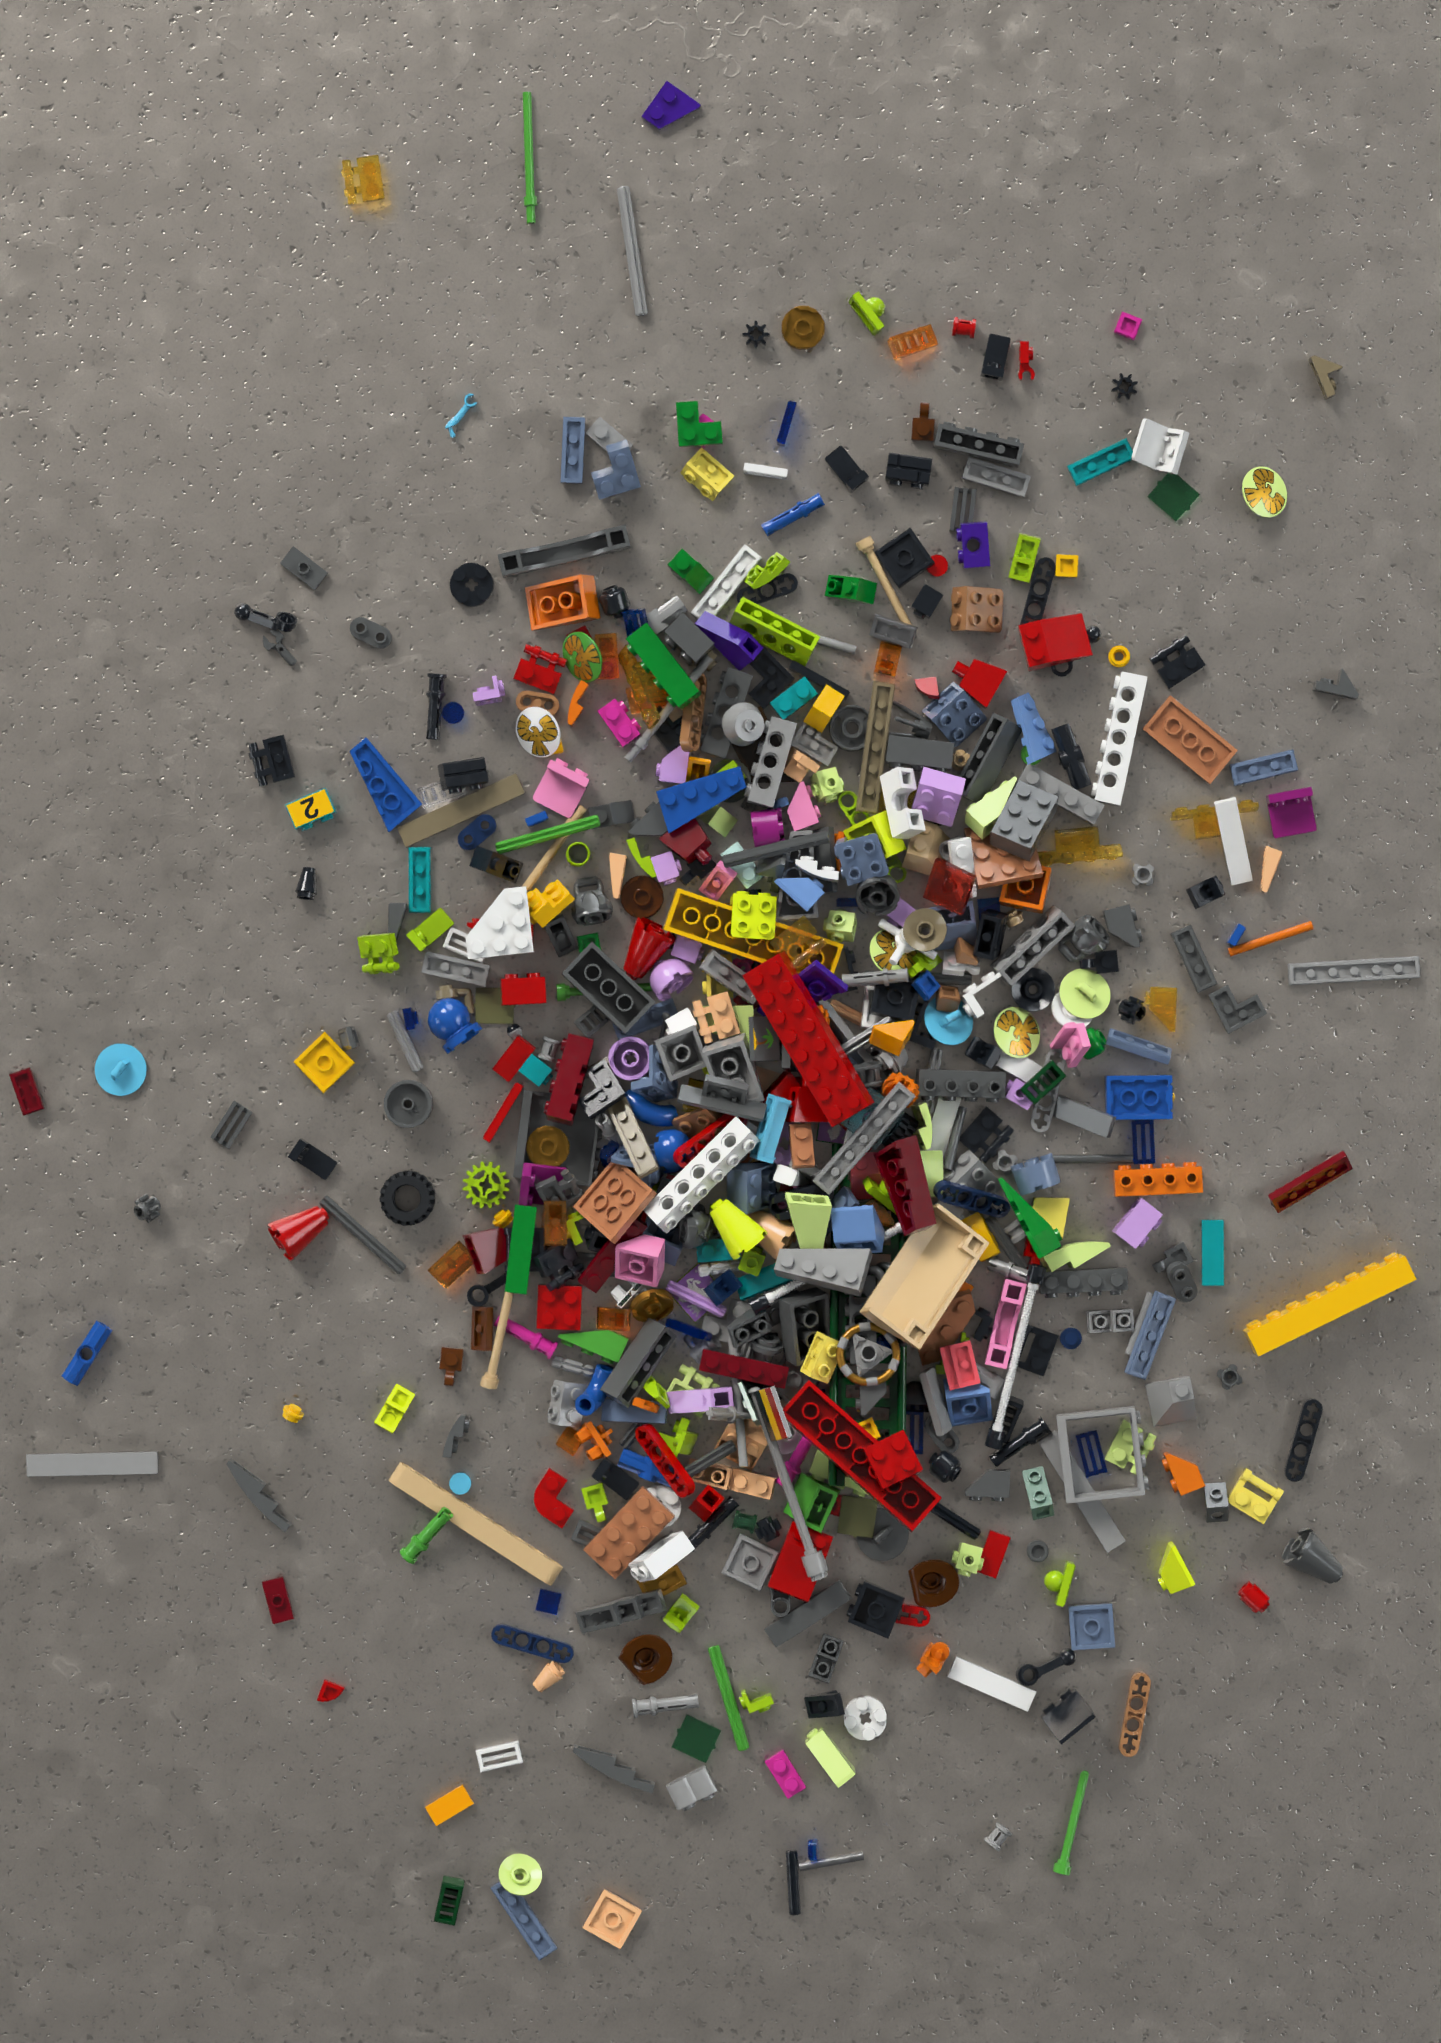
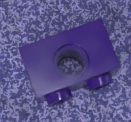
M987 522L960 523V528L956 529L957 542L961 541L962 550H958V562L963 563V568L990 566ZM970 539H976L979 542L978 548L974 551H970L967 548V542Z

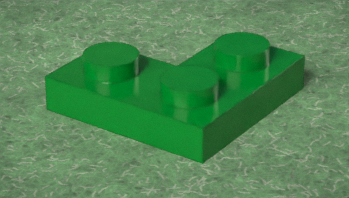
M698 401L676 402L679 447L723 444L721 421L699 423Z

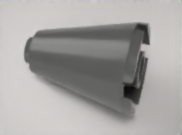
M1309 1527L1300 1529L1297 1532L1299 1536L1296 1539L1291 1538L1284 1548L1282 1558L1285 1561L1282 1562L1291 1568L1329 1584L1338 1582L1343 1576L1342 1565Z

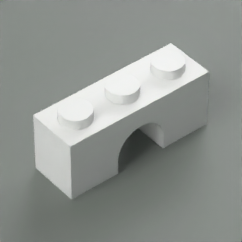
M896 767L881 775L880 781L892 838L910 839L926 831L922 810L909 809L907 806L909 794L917 789L913 768Z

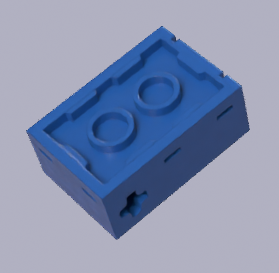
M1172 1075L1105 1076V1113L1115 1116L1116 1120L1173 1119V1111L1171 1109H1173L1175 1094L1171 1085Z

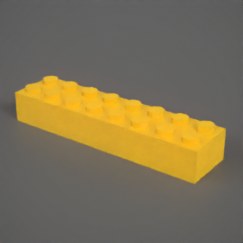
M676 888L663 930L760 963H764L778 953L785 951L798 974L815 960H818L834 974L844 944L779 922H775V937L772 940L734 938L731 936L732 906Z
M1395 1252L1384 1257V1262L1382 1263L1373 1262L1364 1267L1365 1271L1361 1273L1352 1272L1344 1276L1345 1281L1341 1283L1336 1281L1324 1286L1326 1290L1320 1293L1313 1291L1305 1295L1306 1300L1302 1302L1295 1300L1285 1305L1286 1309L1281 1312L1274 1310L1266 1314L1267 1319L1263 1321L1256 1319L1246 1324L1247 1328L1243 1332L1253 1353L1259 1357L1417 1280L1406 1256L1396 1254Z

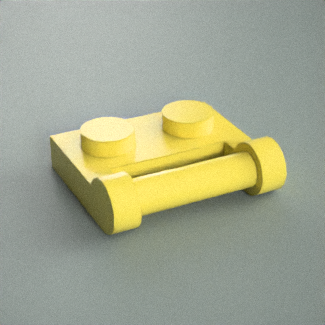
M1246 1468L1229 1494L1228 1503L1264 1524L1284 1490L1279 1487L1276 1489L1253 1475L1252 1471ZM1248 1481L1272 1497L1268 1502L1245 1488L1244 1484Z

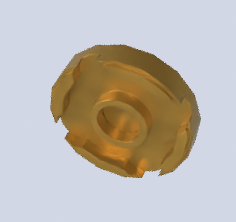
M797 306L785 314L781 332L784 340L791 347L798 350H807L815 347L821 341L824 335L825 323L816 309L809 306Z
M555 1126L537 1128L530 1134L526 1146L528 1157L534 1164L557 1167L567 1159L570 1149V1143L566 1134Z
M651 1289L637 1295L632 1300L630 1307L633 1317L637 1321L645 1323L648 1318L660 1321L673 1311L674 1301L672 1294L667 1290Z

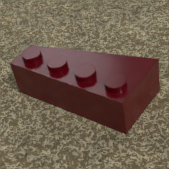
M568 1033L567 1038H563L560 1048L563 1051L562 1059H557L555 1072L558 1073L556 1080L551 1082L549 1092L552 1093L550 1101H546L543 1112L546 1114L547 1120L568 1126L573 1125L594 1046L593 1039Z
M917 1136L894 1141L875 1153L874 1158L904 1236L925 1231L937 1224Z

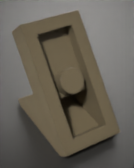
M1315 355L1310 357L1308 361L1325 400L1333 397L1336 394L1335 390H1337L1333 378H1329L1328 375L1341 370L1343 366Z

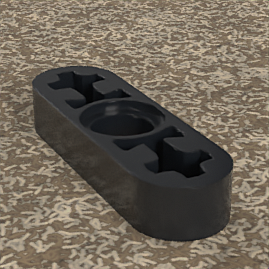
M790 573L777 576L767 583L774 589L770 597H765L761 594V586L757 588V593L761 600L756 601V597H753L750 601L759 605L793 593L798 585L797 578ZM784 578L794 581L791 589L782 587L780 588L782 593L777 594V587L774 581L778 580V585L784 583ZM752 587L742 588L738 592V604L744 592H747L748 595L755 593Z

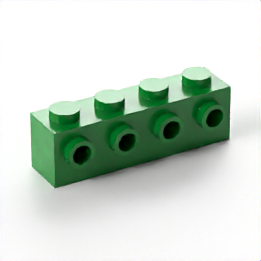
M648 623L642 625L626 638L629 642L626 647L633 656L639 655L642 659L640 665L647 674L651 671L656 677L653 682L660 691L662 689L666 690L669 694L666 699L674 708L678 706L682 710L702 694Z

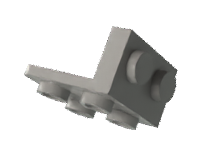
M970 1149L962 1154L953 1164L952 1171L945 1170L943 1172V1180L996 1194L1002 1188L998 1179ZM962 1192L958 1196V1201L965 1200L967 1192ZM979 1198L976 1202V1206H982L985 1203L986 1198ZM966 1209L970 1214L976 1213L975 1211Z

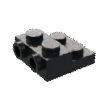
M865 1580L863 1584L859 1583L854 1595L858 1598L855 1605L851 1603L846 1614V1616L850 1617L848 1622L889 1639L905 1597Z

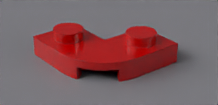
M549 1468L535 1490L534 1504L537 1511L543 1517L563 1528L574 1509L556 1497L568 1479Z

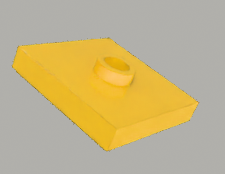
M326 1032L318 1037L294 1061L300 1070L323 1093L355 1064Z

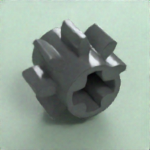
M145 1194L134 1201L136 1204L134 1213L139 1220L146 1219L147 1223L160 1216L158 1211L161 1209V1204L156 1197H149Z

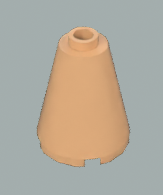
M762 1210L746 1214L767 1231L768 1234L764 1235V1238L758 1244L774 1260H777L779 1249H790L789 1247L792 1242H796L797 1238L792 1220H780L771 1213Z

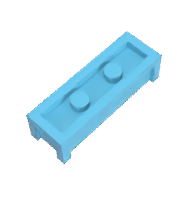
M768 1093L765 1103L767 1107L764 1120L759 1123L756 1137L760 1141L751 1150L750 1157L771 1164L776 1160L774 1155L788 1109L792 1107L791 1100Z

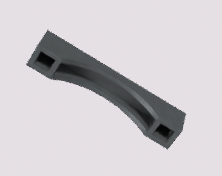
M625 524L565 541L498 554L502 576L506 578L630 549L631 546Z

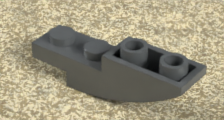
M794 1290V1291H792V1292H790V1293H788V1294H786V1295L793 1294V1293L800 1292V1291ZM777 1299L770 1304L771 1307L758 1315H755L752 1308L727 1327L734 1348L771 1332L772 1327L780 1323Z

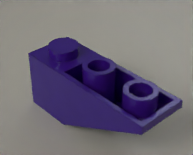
M707 611L703 612L694 623L714 642V646L739 671L751 663L764 648L749 632Z

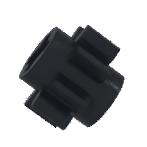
M757 321L754 322L752 327L746 324L748 333H742L743 337H748L746 345L752 343L755 349H757L760 343L766 345L764 337L770 336V333H764L766 324L758 326ZM754 330H758V333L762 334V336L758 337V340H754V337L750 336V334L754 333Z
M1120 373L1119 381L1116 379L1112 380L1116 387L1111 389V392H1117L1118 400L1121 396H1125L1128 401L1130 393H1137L1133 386L1137 385L1138 381L1132 382V374L1128 377H1123V374ZM1122 382L1125 385L1129 384L1130 387H1128L1127 392L1119 388Z
M1130 996L1129 1000H1122L1118 1008L1119 1014L1122 1015L1120 1019L1133 1025L1135 1020L1141 1021L1146 1013V1009L1143 1006L1144 1001Z
M767 1516L756 1522L758 1528L755 1529V1533L759 1540L764 1538L765 1542H769L780 1536L778 1530L782 1529V1526L777 1518L772 1520L771 1516Z

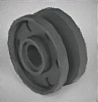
M846 705L838 709L832 716L829 724V735L833 743L840 749L848 752L863 749L869 712L858 705ZM853 722L857 725V733L850 734L847 732L846 725Z

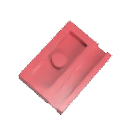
M970 1340L939 1347L950 1391L981 1383Z

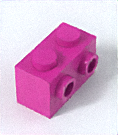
M613 699L599 709L598 713L624 748L637 739L639 735L641 736L639 730L642 728L635 718L629 719L626 714L629 710L623 701L617 702L616 699Z

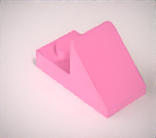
M720 860L701 885L699 891L709 899L718 901L738 873L730 867L725 868Z

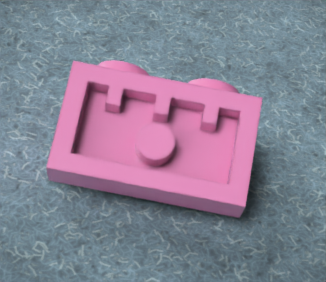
M1074 1022L1063 1025L1050 1044L1051 1050L1062 1049V1056L1066 1060L1068 1068L1076 1067L1091 1047L1084 1023L1075 1024Z

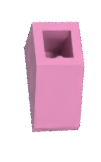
M804 781L799 783L787 809V814L794 831L818 824V818L821 817L818 806L812 805L810 798L814 796L810 785L805 786Z

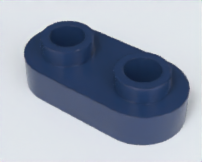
M487 814L477 817L459 833L458 844L464 850H474L476 846H479L495 832L497 826L495 819ZM483 821L489 822L488 829H482L481 823ZM467 835H471L473 838L469 844L464 840Z

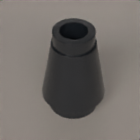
M303 867L295 890L297 898L314 900V896L317 895L315 868Z

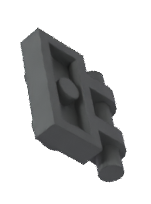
M564 1169L561 1172L563 1180L559 1182L554 1175L535 1184L538 1194L554 1221L573 1213L571 1205L577 1203L584 1194L583 1190L578 1188L576 1184L577 1179L574 1174H571L568 1169ZM569 1188L571 1194L566 1196L564 1190Z

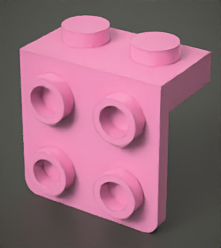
M557 758L556 761L550 760L547 770L533 795V800L566 818H570L590 780L586 778L587 773L577 768L574 772L567 768L568 763Z

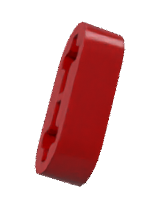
M903 1603L901 1607L902 1612L908 1613V1616L901 1615L900 1619H896L895 1623L924 1627L930 1621V1613L925 1607ZM919 1611H923V1614L927 1617L918 1622L916 1617H911V1614H919Z

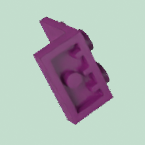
M1312 787L1266 795L1274 838L1317 830L1311 796H1313Z
M524 1163L519 1205H545L536 1190L535 1184L554 1175L559 1182L563 1180L561 1172L567 1168Z

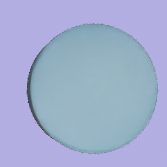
M463 1472L455 1473L449 1481L450 1489L458 1495L467 1493L471 1487L470 1477Z

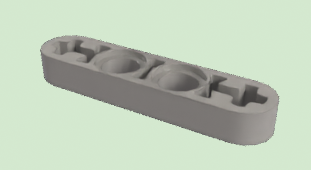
M1050 1050L1046 1055L1044 1066L1050 1061V1056L1058 1052L1062 1061L1057 1062L1056 1065L1064 1071L1066 1060L1063 1059L1062 1050ZM1050 1070L1046 1071L1048 1074H1053ZM1042 1074L1041 1079L1045 1082V1077ZM1039 1083L1038 1088L1043 1091L1044 1088ZM1060 1083L1046 1094L1052 1099L1049 1107H1042L1039 1102L1034 1105L1030 1124L1037 1132L1046 1131L1051 1124ZM1037 1108L1043 1111H1050L1049 1116L1044 1114L1043 1120L1047 1123L1046 1126L1042 1125L1041 1129L1037 1128L1038 1125L1034 1123L1035 1119H1039L1041 1114L1036 1113Z

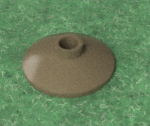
M921 908L913 911L906 918L903 926V935L906 942L913 949L923 952L938 948L945 940L947 934V925L944 918L939 912L930 908ZM929 928L930 932L927 935H923L922 930Z

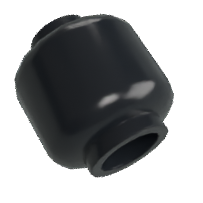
M612 585L601 590L602 594L599 596V602L606 616H613L614 619L625 616V611L630 607V601L625 589L618 587V585Z
M942 1451L939 1454L935 1452L928 1462L931 1464L929 1468L930 1473L943 1483L953 1482L962 1470L960 1460L947 1451Z

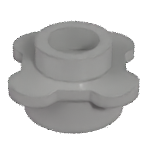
M1135 864L1132 868L1134 871L1132 883L1134 885H1152L1154 882L1152 879L1154 867L1150 864L1147 866Z
M1005 1150L998 1151V1158L992 1164L993 1168L1003 1171L1005 1175L1012 1174L1010 1166L1018 1162L1017 1156L1009 1155Z

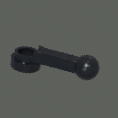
M246 603L238 604L234 610L237 619L249 620L271 628L274 631L278 628L284 632H291L297 624V618L287 612H279L276 617L251 609Z
M1097 626L1086 628L1089 643H1096L1101 639L1102 633ZM1073 661L1068 662V669L1065 672H1059L1055 665L1051 666L1052 672L1060 677L1067 676L1072 671Z
M507 1272L487 1285L477 1284L472 1286L467 1292L468 1302L475 1307L485 1305L489 1300V1295L506 1283ZM480 1289L484 1292L485 1297L482 1301L474 1299V1290Z
M1065 1648L1060 1652L1059 1656L1038 1666L1023 1664L1016 1671L1017 1681L1021 1685L1032 1686L1043 1674L1062 1665L1070 1666L1074 1664L1076 1653L1070 1648ZM1027 1669H1031L1033 1672V1678L1030 1681H1026L1023 1677Z

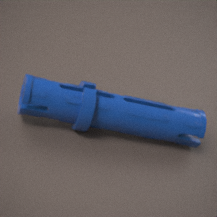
M819 493L803 502H797L796 506L761 524L768 537L802 517H808L809 513L825 504Z

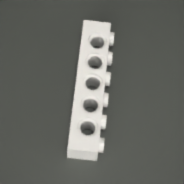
M1122 671L1120 676L1115 677L1113 688L1117 689L1116 696L1111 697L1109 710H1112L1111 719H1106L1104 731L1108 732L1106 740H1102L1100 753H1103L1102 762H1097L1095 774L1099 775L1097 783L1093 782L1091 795L1098 802L1115 806L1121 805L1147 676ZM1124 690H1130L1133 693L1132 701L1126 702L1122 699L1121 694ZM1125 711L1128 714L1129 719L1126 723L1118 721V712ZM1119 732L1124 736L1122 744L1118 745L1113 742L1112 737L1114 733ZM1110 754L1119 756L1120 762L1117 766L1109 764L1108 757ZM1106 775L1114 777L1115 785L1113 787L1104 785L1103 780Z
M735 1117L651 1200L643 1211L667 1234L718 1182L722 1181L724 1176L733 1167L738 1165L740 1160L749 1151L754 1149L760 1140L745 1124Z

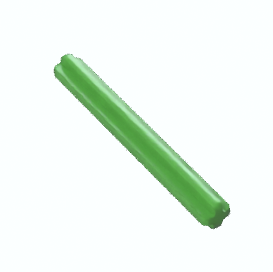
M593 815L500 841L495 844L496 850L499 854L599 827L600 819L598 815Z
M714 1645L708 1648V1652L739 1751H743L749 1748V1743L719 1645Z

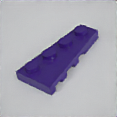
M818 960L812 962L799 973L815 1003L821 1000L826 1001L832 998V995L836 993L842 994L848 990V985ZM758 1005L756 1011L763 1017H766L762 1008Z

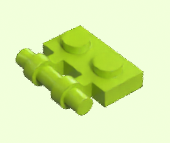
M395 933L357 937L361 958H368V964L362 966L364 973L373 975L383 972L386 974L399 970V963L393 960V956L399 954ZM379 957H382V963L379 962Z

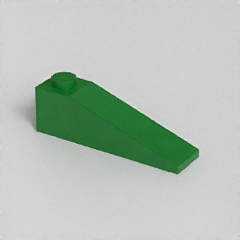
M1002 1177L998 1178L1037 1258L1040 1259L1061 1247L1059 1241L1063 1239L1058 1229L1053 1230L1052 1226Z

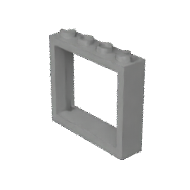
M1135 1406L1056 1415L1066 1503L1145 1495V1489H1149L1148 1476H1143L1142 1468L1146 1467L1145 1454L1141 1455L1140 1446H1144L1143 1432L1138 1433L1137 1424H1141L1140 1411L1135 1410ZM1129 1414L1138 1487L1075 1494L1066 1421Z

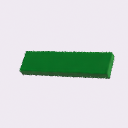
M515 1205L504 1292L527 1294L537 1207Z

